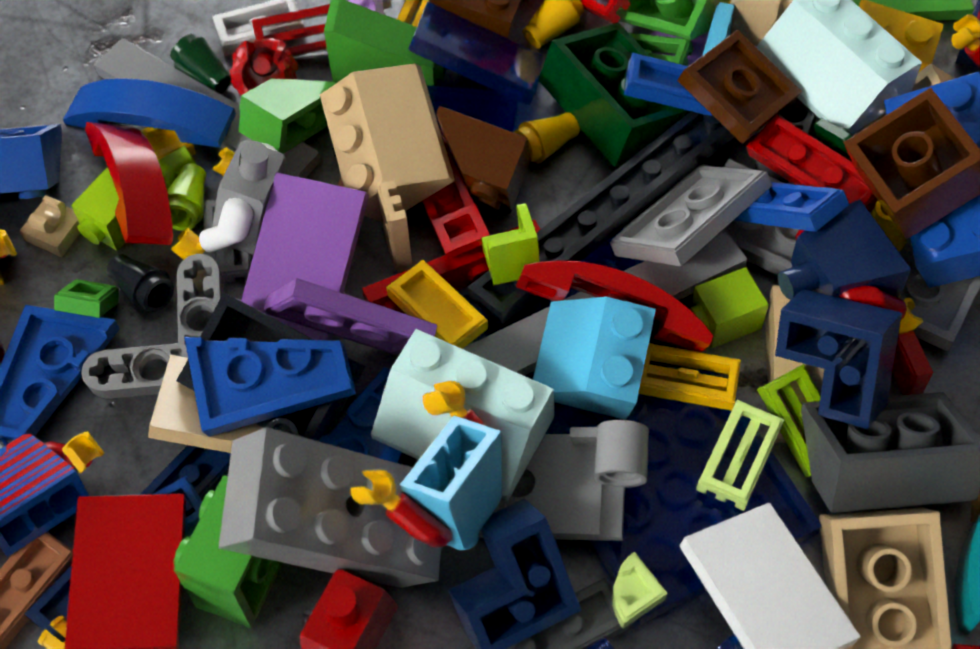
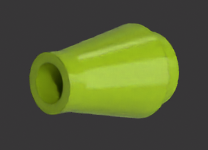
M196 164L183 165L178 176L167 190L172 227L176 230L192 229L204 216V189L207 174L202 167Z

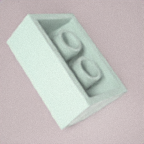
M793 0L756 46L802 91L797 98L819 119L823 118L837 127L843 126L851 134L886 113L885 99L912 92L922 63L852 0Z
M415 329L390 369L371 432L372 438L419 460L452 418L449 413L437 416L428 413L423 405L422 397L425 393L435 391L434 384L445 381L458 382L465 392V404L463 407L467 411L473 409L485 426L501 431V498L508 501L554 419V389Z

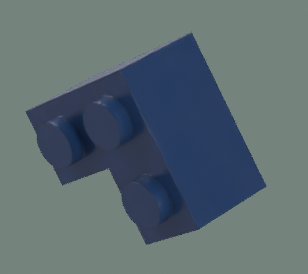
M802 289L781 309L775 356L824 369L818 411L819 416L869 429L887 406L902 313Z
M525 498L491 514L481 528L495 567L448 590L465 633L477 649H507L582 611L546 517Z

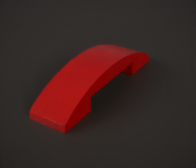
M87 122L85 131L94 156L105 158L119 197L115 215L125 243L171 245L173 227L168 193L159 161L148 139L139 129L132 126Z
M441 132L455 181L424 199L422 203L446 257L450 259L481 246V237L490 236L476 204L472 201Z
M557 260L524 265L515 286L551 301H563L569 289L573 288L594 297H610L655 308L654 319L658 320L653 339L679 349L702 353L710 346L713 338L712 333L704 323L679 300L650 282L615 268L579 261Z

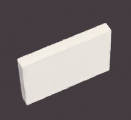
M770 502L686 536L679 547L744 649H846L854 645L860 638V635Z

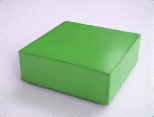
M75 279L54 295V310L100 318L119 303V287Z

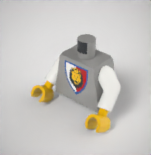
M257 141L240 142L236 152L227 147L223 148L219 152L222 160L212 168L223 176L217 192L212 228L202 231L200 236L186 228L177 237L179 242L171 250L183 260L190 255L203 254L205 251L211 253L225 247H231L254 255L275 173L285 174L286 157L269 144Z

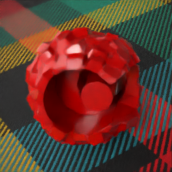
M268 38L265 40H255L254 42L246 40L233 52L232 68L229 69L231 83L240 96L271 78L297 80L298 62L295 61L292 53L286 48V43L280 39Z

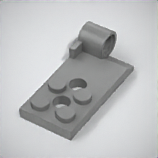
M611 420L602 422L597 427H570V434H545L523 475H530L535 478L533 490L524 497L510 496L508 501L501 498L493 513L525 498L546 517L554 539L623 541L625 487L640 486L647 482L648 427L634 421ZM480 530L479 538H484Z

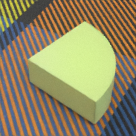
M636 552L629 555L620 566L613 587V608L616 618L623 629L665 601L667 597L665 589Z

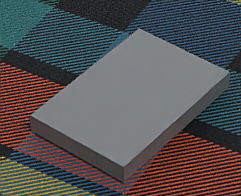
M698 166L609 242L615 256L683 266L772 186L768 173L761 170Z

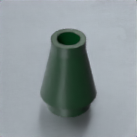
M188 34L178 40L172 48L170 57L174 61V67L219 94L224 93L232 84L230 74L226 71L205 38L197 37L195 34Z

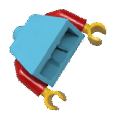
M445 381L434 384L435 391L425 393L422 401L425 409L431 415L437 416L449 413L452 418L400 484L402 493L399 495L395 493V480L389 472L368 470L362 471V474L372 482V490L366 487H352L351 495L359 504H382L387 508V517L413 538L436 548L448 545L455 549L467 550L478 543L479 531L500 503L502 496V437L500 430L485 426L473 409L467 411L463 407L465 404V392L458 382Z

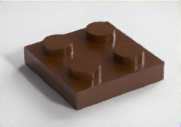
M736 30L684 69L677 80L742 144L768 124L776 115L791 105L802 92L739 30Z

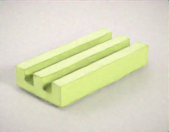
M737 400L698 481L696 490L706 494L707 490L716 494V499L723 502L729 499L736 503V508L744 511L779 435L784 419ZM742 415L751 419L723 481L717 480L713 477ZM761 423L769 426L768 432L742 489L733 487Z

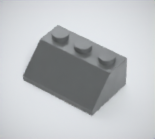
M944 392L888 396L887 406L869 429L819 416L820 401L802 403L801 414L812 482L831 513H851L858 510L903 508L905 506L937 503L950 504L952 502L978 499L980 491V436Z

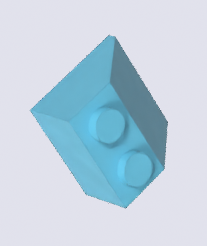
M610 297L552 301L549 307L533 380L554 389L555 403L626 420L637 402L656 309Z

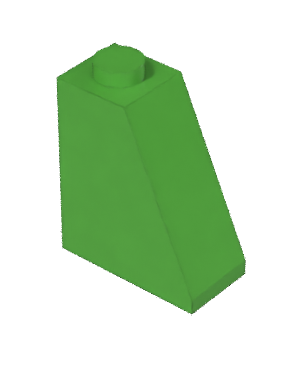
M331 0L324 35L333 82L337 83L355 71L416 63L422 68L429 95L435 96L438 79L444 80L447 70V54L440 53L439 35L347 0Z

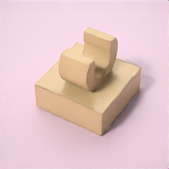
M47 195L44 196L41 204L34 213L30 214L27 222L19 231L24 241L60 257H63L80 234L77 228L79 221L73 209Z

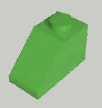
M271 78L241 95L239 132L253 141L269 144L278 152L284 154L328 126L320 94L335 85L336 82Z

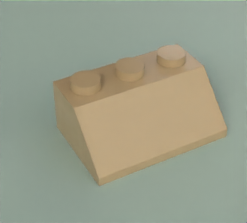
M414 63L355 71L320 94L343 185L346 188L365 191L369 195L364 216L382 222L377 191L378 183L395 180L403 210L406 211L455 181L421 66Z

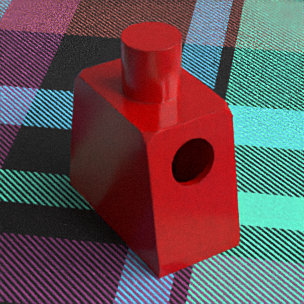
M337 569L302 629L300 635L301 649H376L398 608V604L386 590L346 571Z

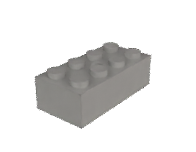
M267 427L232 441L219 549L330 573L341 569L363 580L399 588L439 580L441 548L432 547L413 538L386 516L387 508L382 504H359L351 495L352 487H366L372 490V482L362 474V471L368 470L389 472L395 480V493L399 495L402 493L400 484L412 470V467Z

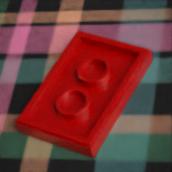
M185 494L78 497L64 649H179L182 584L174 572V558L180 543L185 538Z

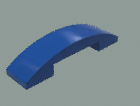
M118 78L99 80L80 87L63 121L67 126L85 128L87 122L107 124L110 121L173 130L176 132L180 142L220 148L236 116V112L229 105L189 89L149 80Z

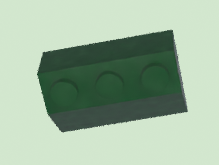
M619 22L552 40L538 81L566 112H570L575 116L581 130L614 167L626 163L690 112L624 95L628 63L632 53L651 56Z

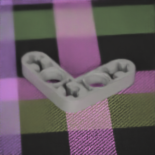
M194 254L185 258L178 267V343L102 350L93 353L86 359L81 374L83 381L94 395L100 398L113 399L159 394L163 377L159 380L147 381L142 377L143 367L150 360L161 359L168 364L170 355L188 358L184 337H200L203 332L194 331L189 328L190 318L193 314L202 310L213 313L224 293L223 277L216 261L206 254ZM198 270H205L208 275L203 279V292L206 297H198V290L192 280L197 277ZM129 362H131L130 370L133 382H130L125 375L126 372H130L127 366ZM110 365L119 374L109 375L108 383L102 384L96 375L103 374L104 366Z

